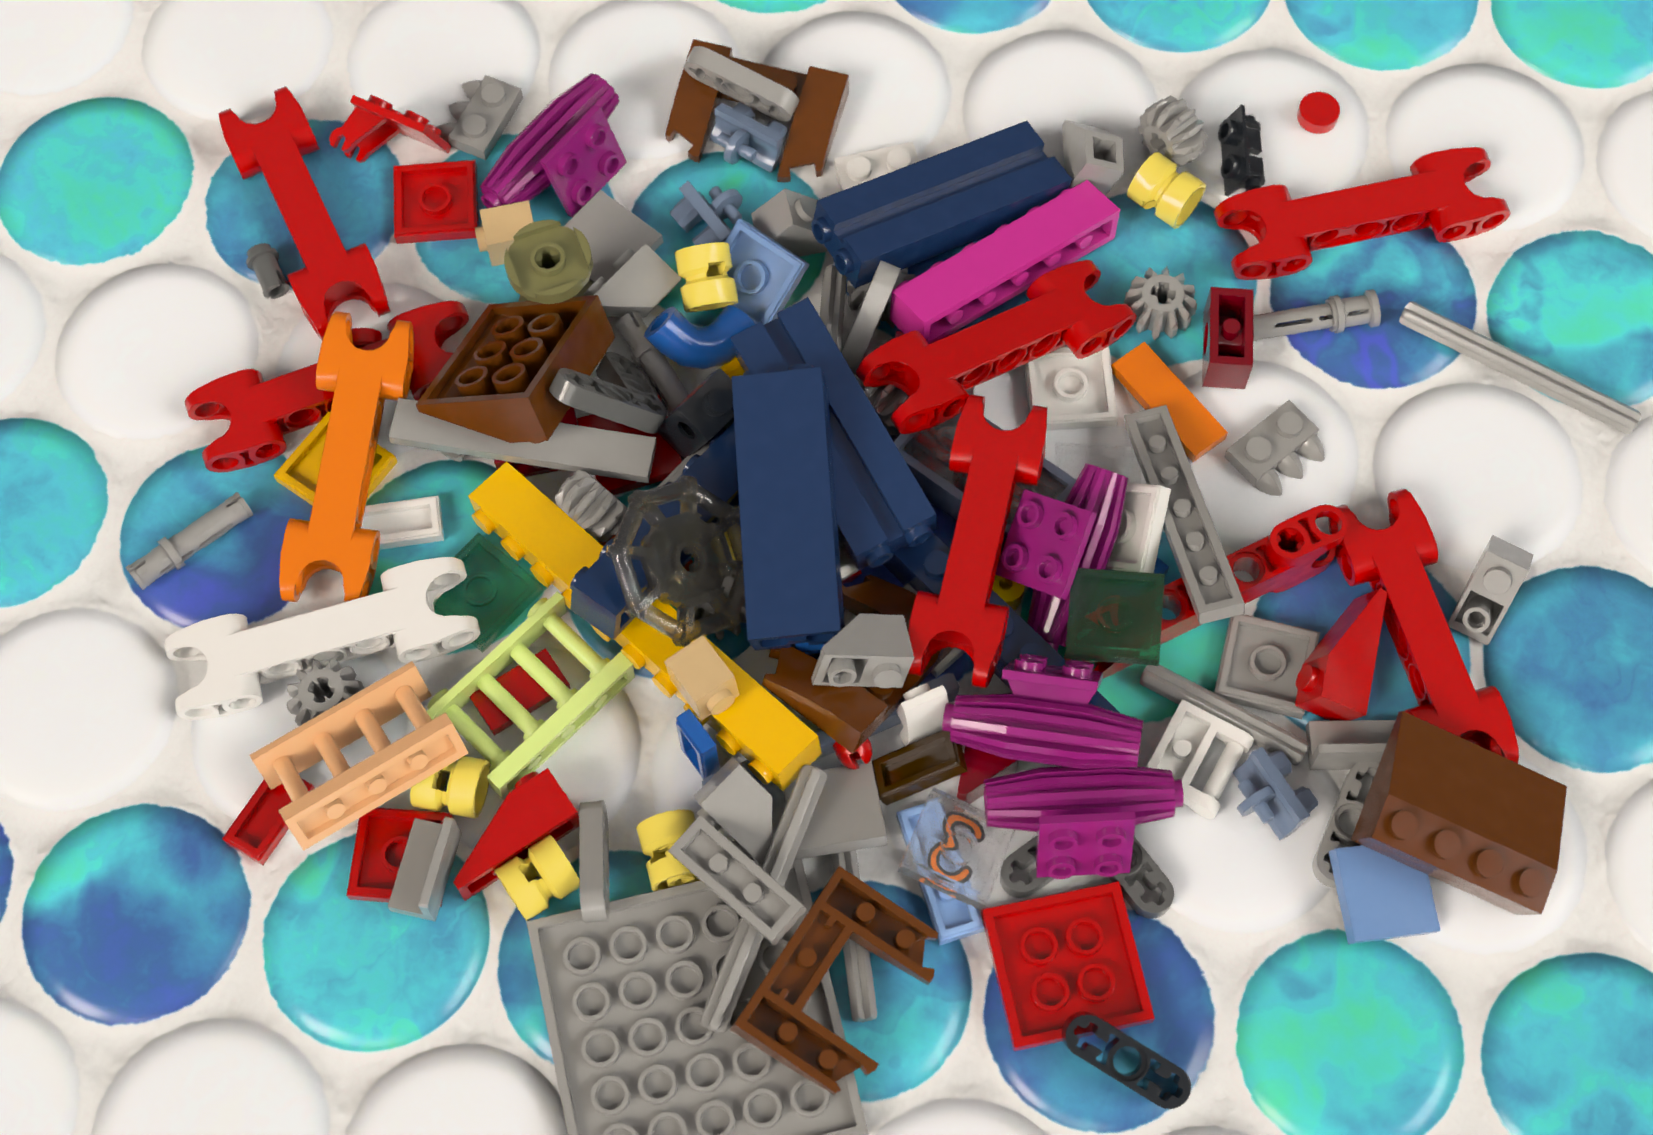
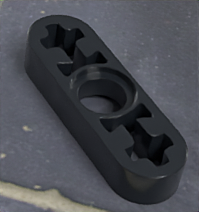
M1080 1011L1066 1019L1062 1028V1039L1066 1047L1076 1056L1159 1107L1175 1109L1183 1105L1189 1098L1191 1093L1190 1078L1183 1069L1093 1013ZM1090 1022L1094 1023L1092 1027L1093 1034L1108 1043L1111 1033L1116 1036L1105 1047L1102 1061L1096 1059L1102 1051L1093 1044L1085 1041L1081 1047L1076 1046L1079 1038L1074 1034V1030L1078 1025L1086 1028ZM1129 1046L1135 1048L1139 1055V1063L1136 1069L1130 1073L1118 1072L1113 1064L1115 1053L1122 1047ZM1151 1059L1156 1060V1063L1150 1067ZM1149 1067L1155 1073L1167 1079L1172 1073H1175L1173 1082L1178 1086L1177 1091L1174 1094L1166 1092L1160 1097L1161 1088L1145 1077ZM1144 1078L1143 1085L1139 1086L1137 1083Z

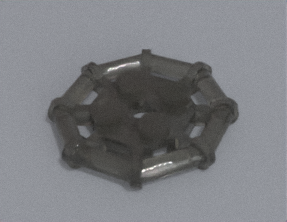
M686 475L680 477L679 481L646 491L635 490L628 496L629 506L612 545L607 546V557L612 558L627 605L624 609L625 613L629 618L636 617L672 639L675 646L686 647L691 641L698 639L702 635L705 637L725 629L733 631L741 623L739 615L745 603L739 506L728 504L697 484L695 477ZM678 500L680 502V514L666 518L658 506ZM697 505L717 517V522L706 523L699 517H702V515L697 512ZM643 518H645L651 526L649 533L642 538L640 547L632 546ZM726 531L735 556V560L732 559L731 552L725 537ZM682 549L685 554H692L694 558V563L689 565V571L680 562ZM631 559L641 560L649 588L643 594ZM733 573L736 576L726 598L723 594L725 587L721 586L724 578ZM658 599L661 603L673 605L677 608V620L651 604ZM708 602L714 609V614L694 621V607Z

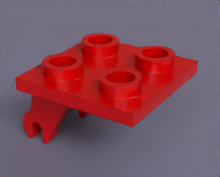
M353 95L350 103L355 106L354 110L343 126L334 129L329 138L330 145L337 148L341 138L345 137L341 150L344 151L345 156L349 159L352 158L355 149L359 147L360 151L356 157V161L359 163L366 161L372 153L399 133L448 154L452 147L440 137L442 134L440 129L428 124V119L410 110H406L405 114H402L392 109V104L374 95H370L368 101Z

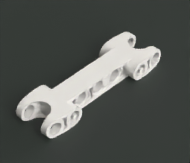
M439 557L396 566L383 572L380 576L383 592L250 629L246 616L242 614H226L199 621L172 633L164 641L167 658L176 661L203 660L207 662V672L203 680L175 699L177 715L188 720H203L225 717L256 708L263 702L260 685L295 676L297 669L304 670L305 672L313 671L311 667L313 659L318 660L324 668L332 658L341 663L396 647L399 661L404 663L413 661V663L448 654L472 643L480 635L477 618L457 615L443 616L435 613V605L438 598L467 577L464 562L454 557Z

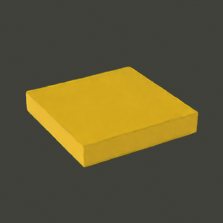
M330 412L323 417L273 475L278 483L312 506ZM377 444L367 498L398 463L396 456L379 444Z

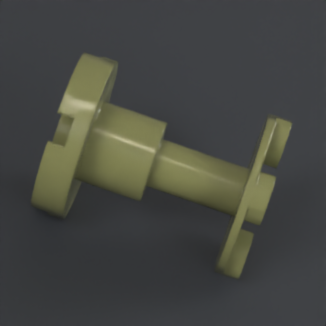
M540 220L524 226L513 236L514 242L509 247V250L506 249L504 255V265L511 286L520 294L518 302L533 301L543 304H555L569 300L572 297L585 296L584 293L593 284L589 280L593 268L590 245L581 231L575 227L572 230L561 226L560 221Z

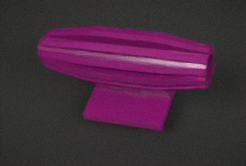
M590 73L553 99L506 147L480 185L481 192L483 193L481 196L483 204L487 208L530 201L552 185L567 215L573 217L627 163L607 121L620 102L618 94L614 91L615 89L604 78L602 79L599 75Z
M1088 463L1083 467L1065 502L1024 489L996 571L998 576L1033 588L1027 623L1056 651L1059 645L1069 647V636L1073 626L1079 620L1085 618L1095 600L1119 533L1128 484V477Z
M1020 654L1019 658L1011 660L1002 672V679L1008 680L1012 693L956 695L954 704L946 703L942 730L950 732V741L1007 759L1079 769L1123 768L1138 766L1143 720L1089 704L1103 678V672L1093 671V663L1066 660L1065 665L1054 666L1047 665V657Z
M1064 766L1035 768L984 780L987 827L1038 832L1036 878L1052 877L1054 879H1066L1071 876L1080 875L1111 877L1119 873H1130L1135 825L1174 817L1175 808L1183 807V785L1181 779L1173 778L1171 770L1139 766L1085 769Z

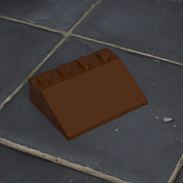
M598 295L572 297L569 300L555 304H543L533 301L489 304L416 403L418 411L509 443L531 442L536 444L548 441L566 412L570 409V406L556 399L549 391V387L560 368H568L591 376L615 339L614 332Z
M1400 711L1351 840L1516 915H1542L1558 871L1567 786L1413 715Z

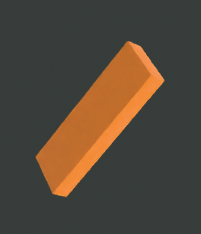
M1145 341L1111 365L1112 374L1145 410L1164 405L1167 406L1185 454L1192 462H1195L1226 439L1228 432Z

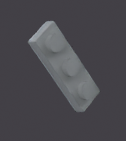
M701 816L692 823L668 850L675 859L774 946L807 910L800 901Z

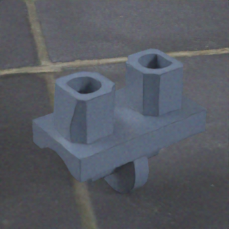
M741 102L732 108L724 103H720L715 108L714 115L716 118L710 140L725 148L724 160L734 165L741 158H744L769 172L775 170L778 166L781 149L785 144L787 127L775 120L766 125L761 124L755 120V113L752 108Z
M689 181L685 182L679 188L685 197L669 213L687 233L704 219L708 226L692 239L695 245L725 242L731 229L723 220L729 218L733 224H736L738 219H742V215L738 211L742 204V196L735 189H728L722 192L718 186H715L709 191V195L713 199L710 204L700 192H697Z
M1261 747L1251 752L1249 758L1233 772L1240 783L1237 787L1246 798L1238 805L1237 810L1242 817L1256 812L1263 824L1268 823L1278 839L1282 840L1290 836L1310 816L1309 813L1318 805V800L1311 790L1304 786L1294 791L1285 780L1292 772L1291 762L1282 750L1266 753L1264 748Z

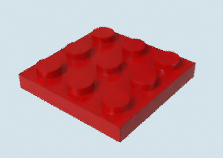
M1119 881L982 909L981 916L1013 1051L1062 1042V1028L1066 1019L1080 1011L1093 1013L1117 1029L1143 1025L1154 1021L1155 1017ZM1090 1022L1086 1028L1078 1025L1074 1030V1034L1078 1038L1095 1035L1092 1032L1094 1023Z

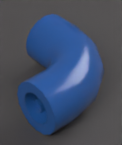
M728 305L710 325L704 327L695 326L672 306L664 310L651 322L644 333V337L660 353L680 366L704 370L724 365L735 358L730 337L756 323L739 308Z

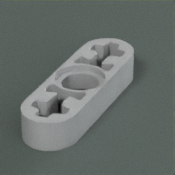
M693 47L684 64L685 71L694 79L773 119L783 122L790 121L799 103V98L788 88L706 47Z
M882 260L879 262L841 351L854 375L862 361L901 269Z
M1358 762L1345 777L1312 863L1315 877L1325 886L1336 888L1334 875L1329 871L1330 864L1324 861V859L1330 860L1329 851L1338 848L1339 844L1347 847L1361 846V844L1351 840L1352 835L1345 833L1341 829L1339 816L1346 812L1360 816L1367 795L1363 803L1354 801L1362 786V783L1357 779H1362L1365 774L1372 776L1374 779L1379 766L1377 762Z
M604 800L583 802L579 806L580 904L584 923L607 921L610 918L609 828Z

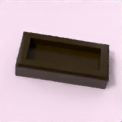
M943 730L872 760L879 800L886 806L967 772L962 745L950 741V732Z

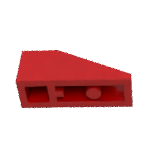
M1379 588L1353 599L1302 664V668L1296 678V687L1298 689L1295 701L1296 707L1330 721H1351L1367 715L1388 591Z
M548 768L541 773L535 771L522 777L515 784V789L509 792L453 881L464 901L499 880L494 871L495 869L516 856L526 859L528 857V848L548 835H551L557 842L579 827V814Z

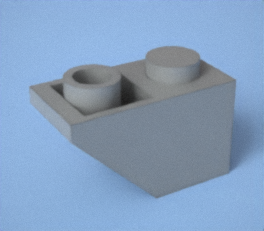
M1065 120L1062 124L1064 169L1072 178L1069 188H1073L1088 180L1106 196L1125 172L1123 138L1101 128Z
M783 189L751 213L755 228L799 257L828 251L824 244H820L815 239L812 232L811 222L814 218L817 200Z
M645 243L636 253L631 248H628L612 265L617 272L608 281L600 276L584 295H598L607 317H622L627 313L632 317L631 314L634 311L639 312L642 317H646L674 289L682 278Z
M1492 535L1447 623L1448 626L1488 646L1527 576L1534 554Z
M859 613L822 647L811 677L812 684L836 687L902 688L914 659L904 615Z
M732 757L694 795V798L702 807L696 814L703 817L716 830L723 827L734 838L731 843L752 861L755 859L762 866L772 842V796Z

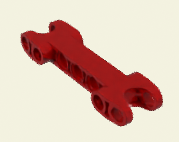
M284 86L274 90L276 108L271 117L264 122L256 124L246 123L240 120L231 108L219 112L218 116L225 141L243 180L263 173L306 266L287 274V277L306 319L318 337L323 341L333 311L345 301L361 300L367 303L378 317L390 313L391 310L377 266L367 245L363 243L345 250L302 158V156L317 151L320 148L300 104L290 90Z
M1466 147L1432 152L1419 157L1410 166L1411 176L1293 200L1285 185L1277 184L1251 189L1222 201L1215 208L1214 216L1219 227L1244 230L1256 237L1259 243L1237 254L1232 259L1231 266L1235 277L1238 279L1261 280L1292 275L1306 269L1313 261L1310 253L1312 251L1432 227L1438 242H1452L1495 229L1509 218L1511 212L1504 199L1478 196L1468 189L1465 183L1486 172L1491 166V161L1485 149Z
M1081 260L1058 267L1037 278L1027 290L1026 295L1030 301L929 344L920 331L916 330L891 339L863 359L856 370V375L865 387H879L890 384L902 389L909 398L893 413L891 422L901 434H911L932 428L957 416L962 412L969 397L966 390L1066 345L1077 359H1083L1102 351L1129 331L1136 321L1137 315L1128 304L1102 305L1093 301L1086 292L1098 282L1101 272L1091 260Z
M443 301L421 306L395 316L387 324V330L390 335L397 320L412 322L414 359L409 390H411L412 396L416 401H419L453 354L441 349L442 344L469 321L467 310L461 302ZM388 338L366 345L359 349H377L381 347L388 340ZM318 363L265 382L260 371L244 369L217 378L192 391L184 401L188 416L191 419H225L231 421L226 433L203 450L202 458L205 467L209 471L223 473L252 467L272 460L284 453L287 448L283 435L319 423L328 412H331L334 392L318 390L316 387Z
M971 394L957 422L949 461V471L968 474L940 594L918 590L915 597L908 632L914 659L908 674L921 676L931 657L938 650L946 647H956L965 651L973 661L972 686L986 689L992 680L1001 657L1009 618V607L989 603L1016 483L1038 486L1045 459L1048 407L1033 405L1025 422L1018 428L999 430L992 427L984 417L985 396Z
M1407 489L1395 490L1388 494L1387 503L1390 527L1386 529L1375 530L1368 528L1358 520L1347 505L1336 506L1346 515L1348 520V530L1343 540L1336 546L1335 552L1346 582L1352 587L1369 582L1372 591L1379 588L1388 591L1383 618L1419 706L1406 709L1404 712L1515 763H1519L1518 743L1512 720L1503 698L1497 688L1492 685L1475 690L1424 569L1425 566L1437 563L1438 548L1427 518L1413 495ZM1328 517L1330 534H1336L1339 532V527L1333 519Z
M1324 504L1316 506L1279 523L1273 528L1269 536L1227 555V560L1243 597L1244 604L1268 592L1279 593L1286 591L1326 570L1335 556L1336 546L1343 540L1348 530L1346 515L1333 505ZM1320 517H1329L1337 523L1339 532L1336 534H1325L1317 528L1315 520ZM1326 552L1325 559L1315 561L1317 558H1319L1322 554ZM1245 571L1252 576L1253 581H1242L1235 576L1234 572ZM1182 577L1140 598L1127 597L1120 599L1079 620L1070 632V648H1068L1064 659L1071 660L1075 656L1085 662H1095L1096 668L1093 671L1103 672L1102 679L1133 665L1141 654L1202 625L1198 622ZM1167 608L1175 614L1176 618L1171 620L1163 619L1157 615L1155 610ZM1082 631H1092L1089 635L1077 641V636Z

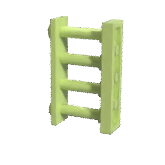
M558 591L550 599L542 598L536 602L529 610L527 620L450 690L447 688L442 689L433 696L427 705V713L432 720L446 712L455 729L486 760H489L491 764L489 770L491 772L487 775L490 787L503 801L508 793L515 789V784L522 777L535 772L635 678L633 663L621 652L612 660L609 658L602 659L561 619L567 612L564 597ZM547 630L591 672L589 674L591 679L580 690L576 688L570 690L528 649ZM514 660L557 702L556 708L558 710L546 721L543 719L537 721L495 679ZM480 689L524 733L523 739L525 741L512 753L509 750L504 752L462 710L470 701L469 696Z

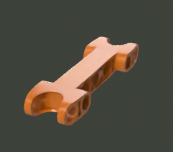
M336 311L329 321L318 358L316 387L318 390L334 392L310 521L290 518L286 525L280 554L279 587L282 601L298 602L311 576L316 572L326 569L338 571L343 575L344 602L369 595L378 562L380 531L361 527L385 399L397 401L398 398L407 399L414 359V332L412 322L397 320L388 340L381 347L374 350H362L353 345L351 332L352 317L350 313Z

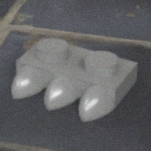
M485 75L483 80H473L462 84L465 95L470 99L469 102L461 101L449 105V110L457 120V123H445L436 126V128L442 131L440 137L453 148L483 160H487L523 99L521 88Z
M1290 400L1229 447L1224 456L1256 489L1272 496L1282 495L1281 481L1275 470L1291 478H1303V466L1296 453L1313 461L1322 462L1325 459L1323 445L1317 436L1319 428Z

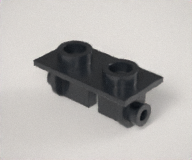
M1240 105L1219 126L1218 140L1221 143L1222 154L1221 176L1224 179L1225 196H1229L1238 187L1245 188L1246 192L1251 189L1260 188L1265 184L1263 158L1249 155V153L1259 155L1262 152L1261 125L1254 116L1245 115V105Z

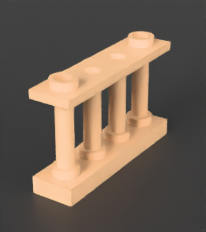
M413 661L250 754L253 763L271 790L280 784H283L292 802L279 809V812L303 851L469 753L446 712L432 720L421 702L432 695ZM405 712L416 730L391 744L381 725ZM365 736L375 754L350 768L340 749ZM324 759L334 778L309 792L299 773Z

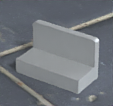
M1396 720L1309 721L1306 725V737L1309 744V769L1351 770L1358 762L1380 763Z
M445 817L443 824L414 819L387 906L391 912L436 922L462 835L455 819Z

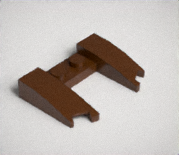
M693 39L687 58L693 47H706L788 88L799 98V103L792 115L794 117L777 179L778 182L782 183L791 182L790 168L813 164L816 177H821L849 94V75L809 66L807 74L734 58L731 47ZM683 68L665 133L666 140L671 142L675 134L678 133L693 145L688 151V157L692 161L700 163L715 120V108L721 103L722 99L737 103L740 101L694 79Z
M871 574L865 576L863 583L845 587L842 584L843 606L855 616L859 613L904 615L909 632V622L916 597L915 593ZM793 647L770 649L768 657L777 659L778 664L775 674L764 675L762 685L853 754L900 703L905 700L903 694L916 688L954 647L938 650L931 657L921 676L907 674L902 688L813 685L811 677L818 661L817 659Z
M838 866L730 1030L788 1068L835 1095L841 1091L836 1081L858 1068L867 1076L875 1071L879 1064L802 1012V1009L848 939L853 940L888 963L929 985L934 978L935 969L923 967L925 940H936L938 932L841 866Z

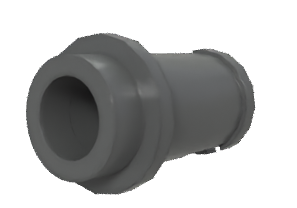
M267 243L251 247L247 252L246 265L250 270H254L264 297L266 299L282 297L289 291L290 286L278 264V251L271 248Z

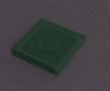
M478 532L454 556V558L461 559L464 562L467 577L454 588L444 592L438 599L435 598L433 605L435 613L439 615L473 616L477 618L480 635L471 644L483 653L544 590L537 580Z
M1078 568L1070 590L1065 659L1159 666L1165 574Z

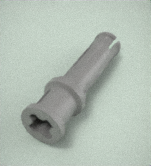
M1370 289L1360 296L1340 298L1338 295H1334L1326 299L1324 304L1253 315V342L1260 339L1328 328L1331 332L1342 333L1346 327L1368 324L1371 328L1378 327L1381 320L1378 296L1375 290ZM1306 319V320H1302V321H1296V322H1290V323H1284V324H1278V325H1276L1277 323H1283V322H1289V321H1295V320Z

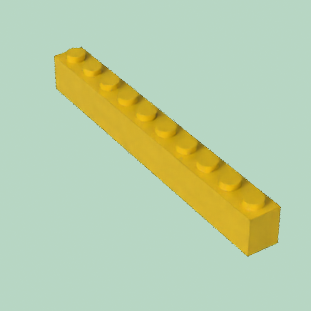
M505 462L468 495L475 511L471 516L486 534L490 535L494 531L503 539L500 541L501 545L511 557L517 561L523 557L531 564L530 570L541 584L547 588L553 584L561 591L565 605L570 609L571 581L581 568L585 566L590 568L599 559L603 546L514 467ZM657 594L614 639L623 647L621 653L633 663V667L640 670L644 666L654 675L652 681L664 695L671 698L675 694L685 703L683 706L684 710L690 709L702 726L706 723L717 732L715 735L716 739L725 750L734 756L739 752L749 760L748 767L750 771L762 783L768 785L772 781L779 789L784 791L798 777L804 765H811L822 754L818 735L706 636H704L735 676L740 695L735 698L733 704L727 710L717 715L711 714L701 721L670 680L664 661L703 634ZM592 626L595 632L606 642L611 640L607 635Z

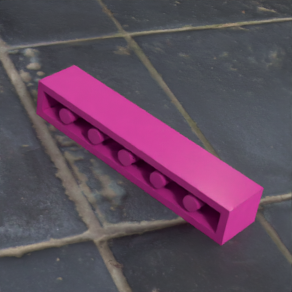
M1088 180L1073 188H1067L1058 197L1042 206L1033 207L1026 215L1010 224L1000 226L993 234L977 243L968 244L961 252L945 261L935 263L928 271L912 280H905L892 290L890 320L904 334L914 330L920 331L929 344L943 339L1024 292L1041 275L1063 265L1073 263L1113 240L1116 235L1120 209Z

